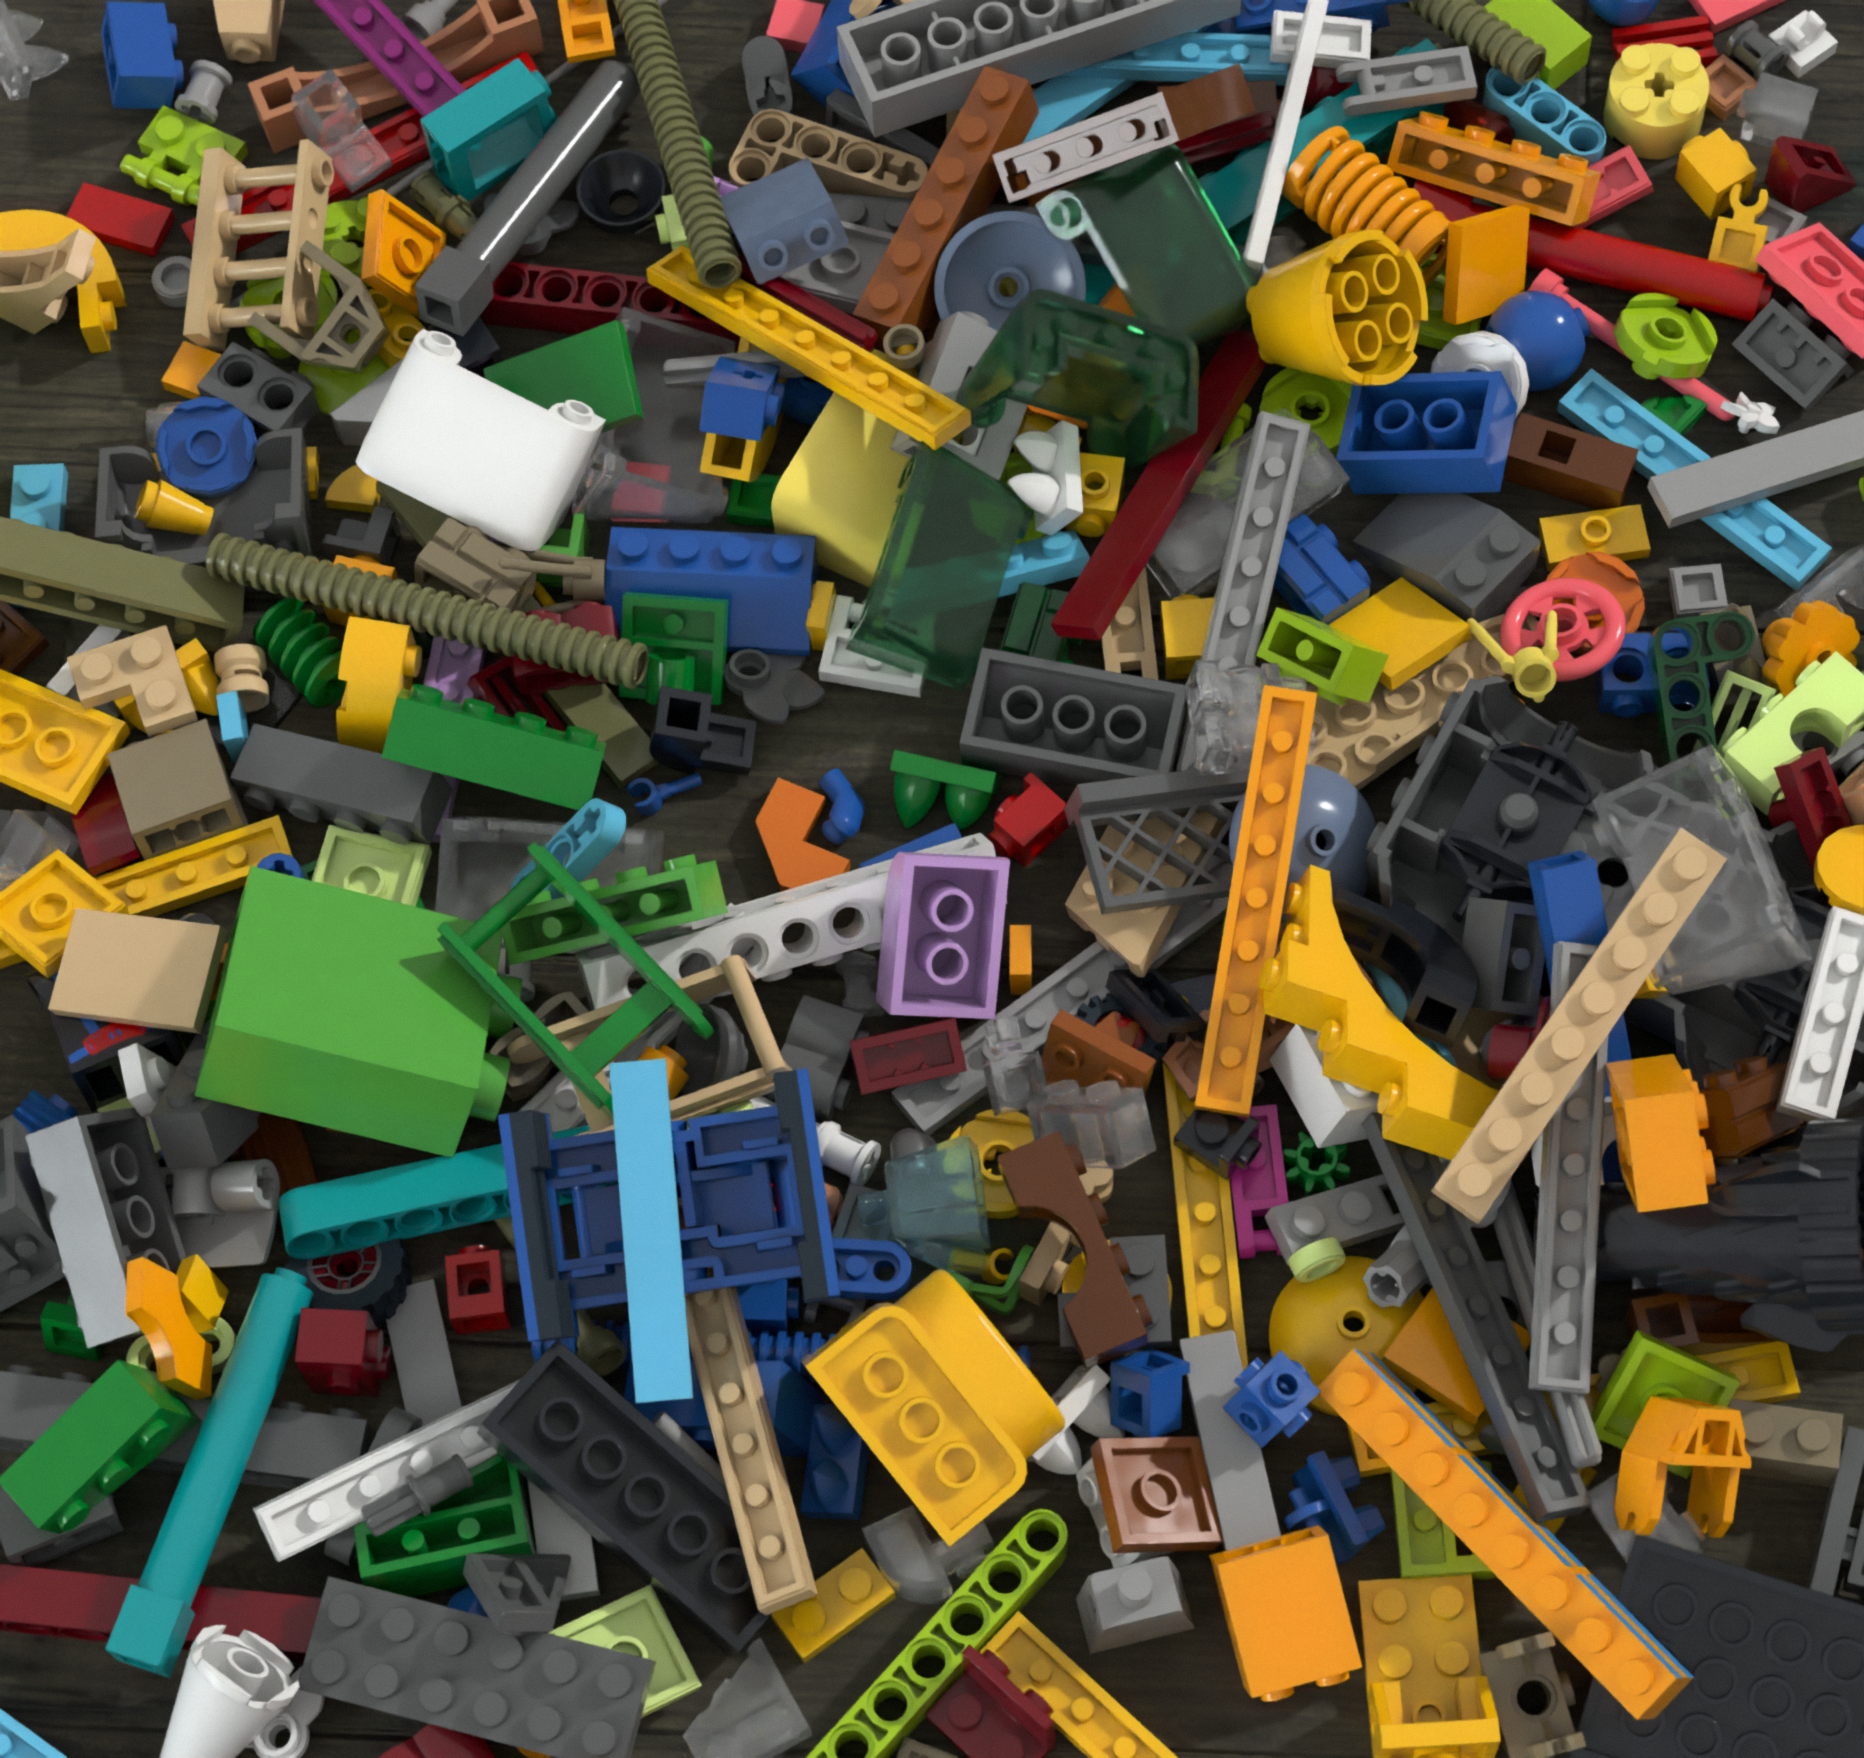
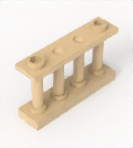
M309 139L300 140L297 164L246 169V166L222 147L204 149L183 335L198 346L214 352L225 351L227 333L230 328L253 326L248 320L254 312H257L273 325L280 324L279 328L293 338L312 340L314 326H316L319 320L317 298L321 267L304 255L300 248L308 240L323 251L329 186L334 180V168L332 158ZM295 184L292 210L241 215L242 197L246 189ZM290 231L287 257L235 261L237 242L241 235ZM285 277L282 304L230 308L232 287L236 281Z

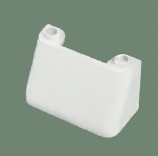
M422 329L414 337L364 438L356 459L357 466L367 475L469 526H476L483 533L511 547L524 551L540 549L564 522L606 420L595 415L591 407L577 400H566L565 403H556L547 410L458 366L462 354L456 347V342L450 336L438 331Z

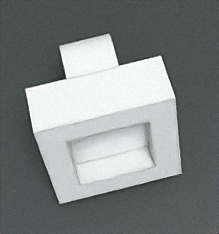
M1804 10L1768 35V39L1776 46L1784 45L1789 49L1790 54L1785 66L1797 78H1800L1836 52L1838 41L1826 30V23L1813 10L1810 12Z

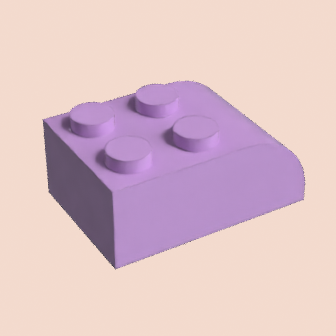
M898 852L895 855L889 870L886 886L876 1002L890 1015L995 1019L1010 860L1008 858Z

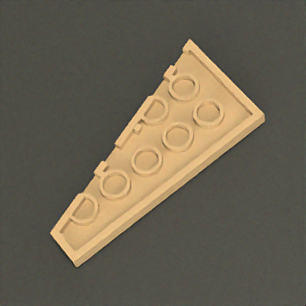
M1504 614L1479 622V625L1489 633L1501 648L1500 627ZM1528 615L1522 625V629L1536 631L1538 621L1535 616ZM1471 631L1470 640L1393 691L1378 681L1369 703L1348 698L1345 706L1317 695L1306 764L1330 769L1343 776L1357 790H1360L1421 747L1429 734L1433 736L1438 735L1443 721L1440 720V715L1449 696L1453 691L1462 694L1470 678L1477 681L1478 679L1496 675L1507 680L1508 684L1513 681L1511 674L1502 671L1500 663ZM1540 644L1536 646L1540 649L1543 648ZM1308 682L1306 686L1297 685L1288 689L1316 693L1318 686ZM1261 698L1246 703L1242 717V724L1253 746Z

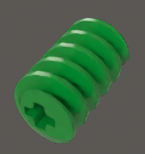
M295 596L291 598L286 597L269 608L258 619L253 628V636L257 645L267 652L273 664L280 667L282 674L292 680L295 689L304 694L311 706L315 708L327 707L340 700L346 688L345 680L338 679L342 643L338 637H328L330 633L329 627L322 622L316 623L318 619L317 614L312 609H304L305 602L299 601Z

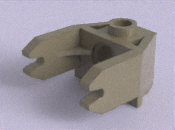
M306 240L300 251L338 281L344 295L312 340L297 339L285 334L257 312L252 314L248 322L306 365L362 374L391 333L366 284L359 277ZM360 330L359 340L356 343L348 344L347 337L350 332Z
M1552 1631L1495 1647L1494 1651L1479 1655L1481 1676H1487L1498 1715L1501 1744L1509 1758H1547L1586 1746L1582 1732H1575L1568 1706L1576 1704L1569 1676L1566 1671L1557 1673L1550 1647L1556 1645ZM1525 1682L1537 1683L1546 1694L1545 1707L1537 1715L1525 1713L1517 1703L1518 1689Z

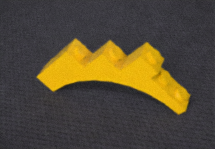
M1310 865L1297 883H1290L1285 892L1282 913L1286 914V929L1281 939L1280 951L1275 958L1269 957L1266 960L1259 977V988L1264 990L1263 1013L1320 1032L1318 1050L1323 1052V1076L1380 1094L1377 1110L1378 1113L1382 1114V1138L1452 1160L1499 1091L1483 1084L1448 1063L1420 1041L1386 1007L1360 971L1344 940L1333 905L1330 871Z

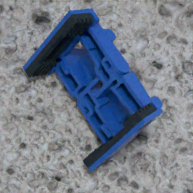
M808 1068L774 1073L773 1083L777 1104L775 1106L689 1118V1130H687L686 1120L671 1121L676 1187L680 1186L685 1227L691 1228L680 1230L685 1295L801 1277L805 1303L839 1298L840 1289ZM526 1110L498 1115L528 1341L547 1342L580 1337L577 1311L628 1303L619 1184L598 1187V1185L618 1183L615 1131L610 1130L553 1139L551 1119L548 1113ZM750 1162H760V1163H755V1164L731 1166V1165L744 1164V1163H750ZM768 1165L770 1166L772 1184H770ZM771 1188H773L775 1208H774V1205H773V1198H772ZM558 1194H572L580 1258L567 1260ZM775 1212L777 1216L778 1228L776 1227ZM717 1225H720L722 1237H718ZM713 1268L714 1277L708 1278L707 1269Z

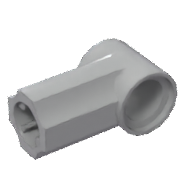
M1406 1224L1396 1235L1388 1250L1369 1266L1363 1277V1281L1368 1288V1297L1382 1308L1387 1306L1401 1307L1426 1283L1433 1287Z

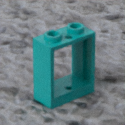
M517 58L420 119L434 174L455 196L460 195L469 202L517 171L557 120L554 111L548 103V97L552 94L544 77L537 70L530 72L520 59Z

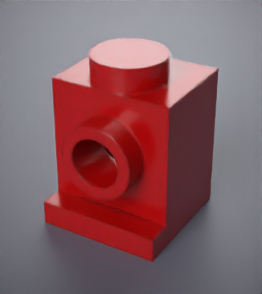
M1030 772L1024 778V792L1019 797L1015 794L1011 795L997 809L994 816V830L987 836V839L993 843L994 850L1000 856L1008 859L1012 856L1025 868L1069 828L1064 811L1066 803Z
M476 1245L460 1249L457 1255L445 1256L449 1319L456 1334L464 1335L511 1329L505 1262L500 1250H491L490 1247ZM484 1285L489 1287L488 1293L471 1295L472 1290L477 1286Z

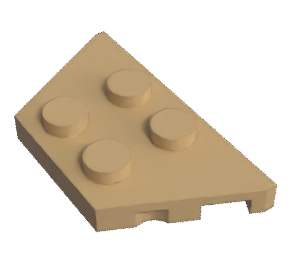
M1207 811L1194 813L1189 823L1216 839L1225 825L1224 822ZM1186 814L1178 815V816H1180L1181 818L1184 819V817L1186 816ZM1158 818L1145 819L1139 828L1165 846L1176 831V829ZM1130 821L1129 823L1134 825L1136 821ZM1108 825L1099 842L1116 852L1126 836ZM1182 833L1171 848L1197 866L1208 851ZM1131 840L1121 855L1147 873L1158 858V856ZM1103 860L1104 867L1106 868L1109 863ZM1164 860L1153 875V877L1171 888L1185 887L1190 879L1188 875ZM1086 865L1065 906L1069 917L1085 931L1094 933L1099 944L1110 953L1115 951L1128 963L1133 974L1144 978L1184 903L1101 914L1089 869ZM1115 867L1107 876L1113 896L1134 894L1140 886V883ZM1145 888L1143 892H1150L1151 890Z

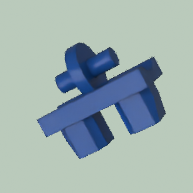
M1323 1450L1309 1455L1306 1459L1307 1464L1291 1476L1296 1489L1289 1493V1497L1296 1510L1285 1518L1284 1523L1290 1533L1319 1525L1329 1536L1336 1566L1350 1562L1364 1545L1377 1538L1385 1529V1523L1377 1507L1371 1503L1353 1509L1346 1493L1354 1491L1361 1484L1360 1473L1352 1457L1328 1459Z

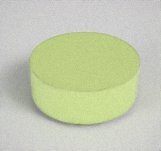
M1329 1237L1299 1249L1290 1256L1287 1262L1296 1281L1305 1283L1320 1279L1337 1270L1345 1262L1346 1255L1338 1239Z

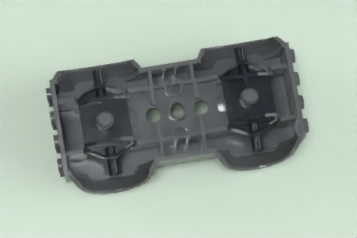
M1496 675L1478 679L1477 681L1470 678L1462 694L1453 691L1441 712L1440 720L1443 721L1437 737L1429 734L1418 752L1415 763L1419 764L1413 780L1405 777L1401 781L1391 802V806L1395 809L1388 824L1379 821L1367 843L1366 850L1370 851L1365 862V867L1369 872L1367 893L1381 899L1382 906L1390 908L1393 899L1417 910L1444 929L1462 948L1469 897L1535 905L1527 862L1580 850L1595 858L1597 869L1606 861H1617L1623 864L1628 871L1629 878L1621 887L1613 888L1600 882L1609 932L1676 832L1683 828L1727 858V861L1663 953L1675 991L1656 999L1633 998L1623 1012L1624 1019L1675 1045L1676 1056L1682 1070L1690 1069L1692 1081L1697 1082L1698 1088L1704 1086L1702 1076L1715 1071L1734 1069L1733 1063L1744 1058L1766 1056L1768 1064L1782 1062L1788 1064L1828 912L1833 907L1828 903L1829 896L1823 892L1822 888L1819 892L1814 882V868L1810 866L1795 823L1789 821L1769 832L1653 776V762L1650 753L1642 749L1640 752L1632 754L1619 752L1578 737L1579 730L1576 726L1571 724L1567 731L1568 722L1559 721L1555 725L1532 711L1512 693L1508 686V681ZM1704 909L1718 910L1725 916L1727 928L1717 936L1705 935L1695 924L1696 915ZM1544 958L1542 980L1549 983L1547 967ZM1864 1011L1835 1119L1864 1117ZM1804 1121V1123H1802L1800 1127L1796 1128L1795 1130L1807 1127L1808 1122Z

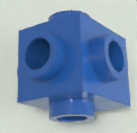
M1280 1350L1266 1365L1257 1357L1233 1380L1241 1389L1222 1408L1262 1448L1281 1430L1290 1438L1313 1415L1306 1405L1320 1390L1311 1382L1310 1375L1306 1369L1298 1362L1290 1360Z

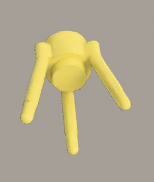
M1551 610L1547 613L1545 646L1542 649L1526 647L1519 650L1514 656L1508 655L1475 619H1467L1466 623L1470 625L1472 633L1500 663L1502 671L1511 674L1517 690L1522 695L1533 698L1537 703L1542 702L1545 695L1556 684L1557 675L1553 663L1559 658L1556 611Z

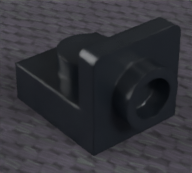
M1195 1109L1174 1136L1173 1145L1225 1180H1228L1237 1167L1246 1170L1259 1153L1262 1143L1258 1141L1260 1122L1252 1116L1244 1122L1234 1115Z

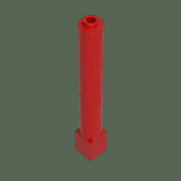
M1419 179L1415 181L1414 189L1419 192L1421 200L1430 201L1433 204L1434 210L1441 211L1451 222L1500 209L1473 202L1474 196ZM1529 216L1526 267L1540 271L1548 268L1557 275L1638 295L1645 293L1666 294L1679 299L1677 302L1679 305L1694 307L1699 310L1752 322L1755 313H1760L1769 303L1773 285L1764 283L1766 273ZM1441 243L1434 254H1439L1443 247Z

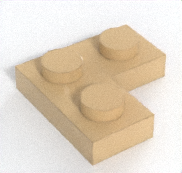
M166 625L66 657L84 710L134 694L148 737L198 721Z

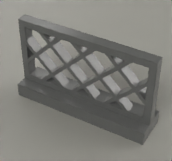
M1251 762L1077 784L1064 807L1069 827L1077 828L1101 914L1229 897L1232 880L1221 882L1204 871L1203 868L1212 854L1232 865L1229 848L1220 842L1229 830L1236 807L1247 790ZM1229 808H1235V810H1234L1233 812H1231V811L1228 810V809H1229ZM1207 811L1225 823L1216 839L1189 823L1194 813ZM1186 814V816L1184 817V819L1181 818L1180 816H1178V815ZM1158 818L1176 829L1166 846L1139 829L1145 819ZM1130 821H1136V823H1135L1134 825L1131 824V823H1129V822H1130ZM1108 824L1124 834L1126 838L1118 850L1114 852L1097 841L1093 826ZM1181 833L1208 850L1198 866L1171 849ZM1131 840L1158 856L1148 873L1121 856ZM1103 860L1109 863L1106 868L1104 867ZM1163 860L1190 877L1185 887L1171 888L1153 877ZM1113 867L1140 883L1134 894L1112 895L1107 876ZM1195 881H1197V882H1199V883L1201 884V885H1194V886H1192ZM1145 888L1151 890L1150 892H1143Z

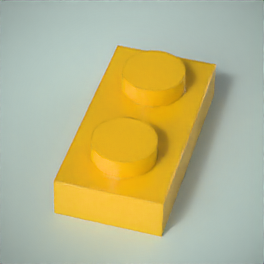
M861 1548L815 1581L818 1595L773 1612L771 1618L805 1664L895 1599L896 1594L864 1549Z

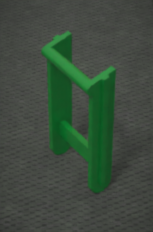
M534 841L526 849L536 868L460 936L446 922L441 924L437 928L441 935L437 940L598 1110L602 1108L613 1119L612 1095L596 1080L595 1076L666 1011L672 1008L704 1040H707L714 1033V1030L704 1018V1013L698 1005L543 845L539 846ZM551 883L647 982L571 1052L475 953L479 947Z

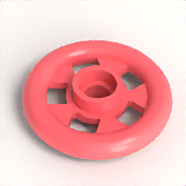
M1577 578L1551 579L1530 587L1510 604L1501 622L1500 641L1502 648L1508 655L1514 656L1519 650L1526 647H1536L1539 644L1542 647L1545 646L1547 613L1551 610L1556 611L1558 623L1557 649L1559 651V658L1553 663L1557 675L1556 682L1581 679L1603 668L1618 653L1626 631L1625 615L1618 600L1604 587L1591 581ZM1576 599V607L1566 603L1553 605L1554 600ZM1601 613L1605 626L1589 629L1586 616ZM1528 615L1541 617L1536 631L1522 629V625ZM1584 643H1588L1592 650L1583 656L1574 659L1569 653L1579 649Z

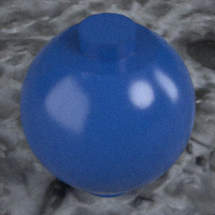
M1536 290L1522 292L1505 300L1494 311L1486 327V332L1501 335L1514 345L1526 363L1529 378L1528 392L1547 391L1566 382L1579 367L1585 352L1584 337L1590 335L1587 320L1579 307L1572 309L1570 304L1558 295Z

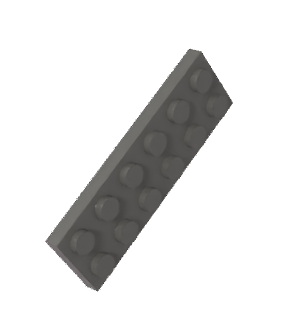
M328 1576L300 1673L299 1689L557 1758H631L656 1661L546 1632H530L525 1636H512L504 1632H498L488 1617Z

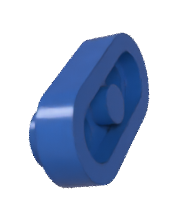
M832 1238L836 1266L840 1268L837 1274L840 1289L839 1298L891 1300L903 1294L909 1287L912 1279L911 1260L905 1249L897 1243L883 1240ZM882 1267H889L895 1272L894 1276L887 1281L878 1280L874 1275Z

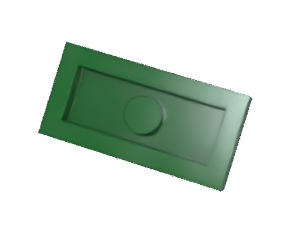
M894 750L890 770L896 772L894 779L895 805L905 828H911L927 814L935 802L941 782L946 783L945 802L948 813L957 828L963 830L979 819L986 810L992 794L998 795L1002 774L899 750Z

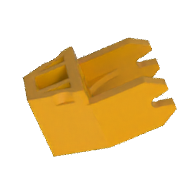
M1650 1396L1622 1450L1614 1505L1619 1529L1630 1531L1635 1529V1534L1650 1535L1661 1518L1668 1464L1693 1466L1687 1514L1692 1532L1707 1533L1708 1530L1709 1537L1723 1538L1734 1518L1740 1468H1751L1752 1464L1750 1455L1745 1449L1746 1435L1741 1412L1692 1398Z

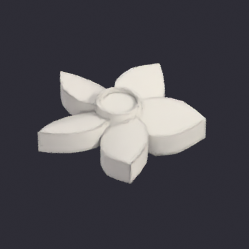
M1742 392L1739 393L1736 404L1723 401L1720 407L1740 417L1737 425L1741 433L1747 434L1749 429L1754 427L1762 433L1776 434L1780 427L1776 418L1772 416L1776 407L1767 403L1751 402Z

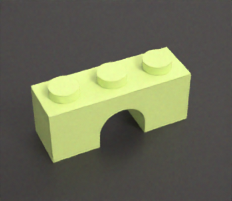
M1837 651L1822 664L1817 660L1809 664L1795 682L1797 687L1786 697L1780 693L1774 696L1760 712L1759 718L1761 720L1749 731L1745 727L1738 729L1722 748L1725 756L1720 770L1721 776L1766 816L1769 814V807L1774 801L1785 798L1774 767L1803 753L1793 743L1792 735L1803 731L1817 732L1824 735L1840 749L1864 726V675Z

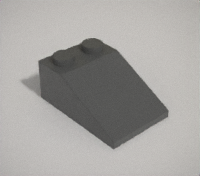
M1400 493L1352 541V546L1394 580L1403 577L1466 622L1467 619L1473 618L1478 623L1487 620L1536 570L1541 544L1539 539L1503 511L1463 493Z

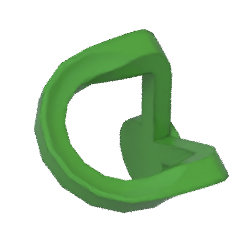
M1030 1244L1023 1246L1003 1287L973 1283L960 1274L948 1273L971 1298H974L997 1314L1007 1316L1012 1313L1021 1298L1019 1279L1037 1247ZM1008 1296V1298H1007V1300H1006L1005 1303H1001V1302L997 1301L996 1299H994V1298H1004V1297Z

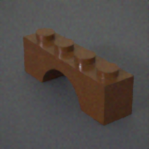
M1056 1131L997 1156L1000 1173L1019 1217L1043 1219L1061 1226L1076 1239L1083 1251L1087 1265L1085 1277L1077 1294L1063 1308V1318L1085 1370L1146 1345L1148 1339L1146 1327L1153 1325L1152 1317L1141 1293L1131 1296L1123 1277L1131 1274L1130 1267L1120 1244L1116 1243L1109 1246L1101 1226L1108 1224L1109 1220L1098 1194L1095 1192L1087 1196L1079 1176L1087 1173V1170L1075 1142L1065 1145L1060 1132Z

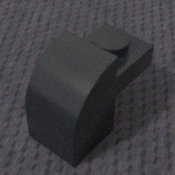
M661 686L656 698L649 747L652 757L670 769L690 775L694 774L696 767L748 776L752 765L757 721L710 713L713 695Z

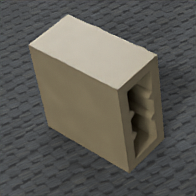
M207 719L177 727L172 731L144 741L130 743L122 749L107 754L131 835L144 860L245 826L219 745Z

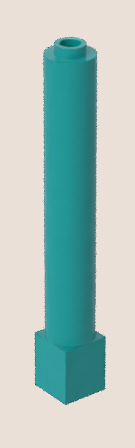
M276 1268L274 1274L264 1273L260 1277L138 1586L131 1584L105 1648L117 1661L168 1678L171 1677L195 1615L191 1605L298 1336L301 1308H309L314 1295L305 1286L307 1278L299 1273L284 1268Z

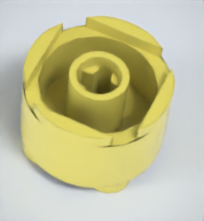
M1665 43L1631 45L1625 48L1620 59L1612 69L1604 108L1605 128L1612 139L1615 136L1625 147L1630 145L1636 157L1665 159L1680 153L1681 148L1689 140L1699 135L1709 94V79L1697 51L1689 47H1677Z

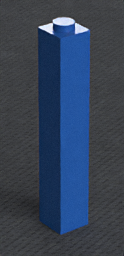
M1580 850L1527 862L1550 989L1553 945L1555 943L1563 941L1599 946L1608 933L1596 860ZM1623 1013L1608 1034L1607 1063L1632 1059ZM1606 1071L1605 1097H1609L1610 1089ZM1616 1139L1608 1145L1602 1157L1604 1181L1624 1180L1620 1172Z

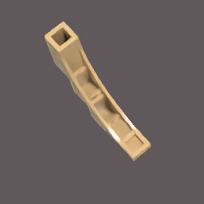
M78 228L55 245L18 251H0V318L32 334H36L51 323L56 324L62 318L67 308L68 298L65 296L67 291L77 284H84L94 268L95 258L91 256L96 237Z

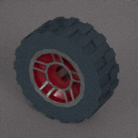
M401 1238L373 1244L371 1247L315 1259H295L289 1256L288 1253L286 1254L288 1263L285 1264V1269L299 1273L307 1278L305 1286L314 1293L309 1308L368 1311L376 1328L380 1326L381 1322L386 1319L390 1320L396 1314L397 1307L400 1303L403 1305L407 1297L406 1288L412 1282L409 1271L411 1265ZM342 1272L346 1274L354 1273L349 1277L340 1276Z

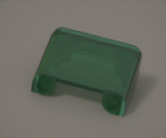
M1172 143L1090 173L1051 192L1035 204L1048 229L1058 238L1070 240L1088 231L1137 318L1122 330L1118 340V351L1134 382L1202 354L1251 321V314L1247 310L1246 300L1249 288L1257 286V283L1186 157L1175 144Z
M1038 289L1020 299L959 387L956 403L971 411L970 426L986 429L998 423L1004 416L1006 398L1087 422V443L1091 453L1125 458V471L1130 472L1197 432L1199 355L1194 342L1186 334L1178 330L1050 290Z
M919 441L904 465L897 486L900 489L895 501L897 505L871 586L865 594L862 603L864 606L860 614L859 624H853L845 649L899 669L922 675L927 679L962 691L971 676L975 677L981 649L986 648L983 647V643L1016 538L1023 540L1032 519L1033 510L1025 508L1026 504L1015 494L1011 487L951 450L941 446L935 451L924 441Z

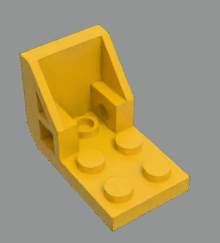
M1472 1575L1358 1581L1357 1591L1373 1758H1495L1501 1742L1499 1720L1487 1676H1481L1480 1650Z

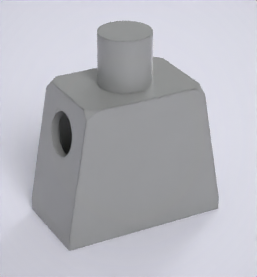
M1168 1556L1093 1573L1087 1577L1076 1597L1090 1654L1194 1629L1180 1572Z

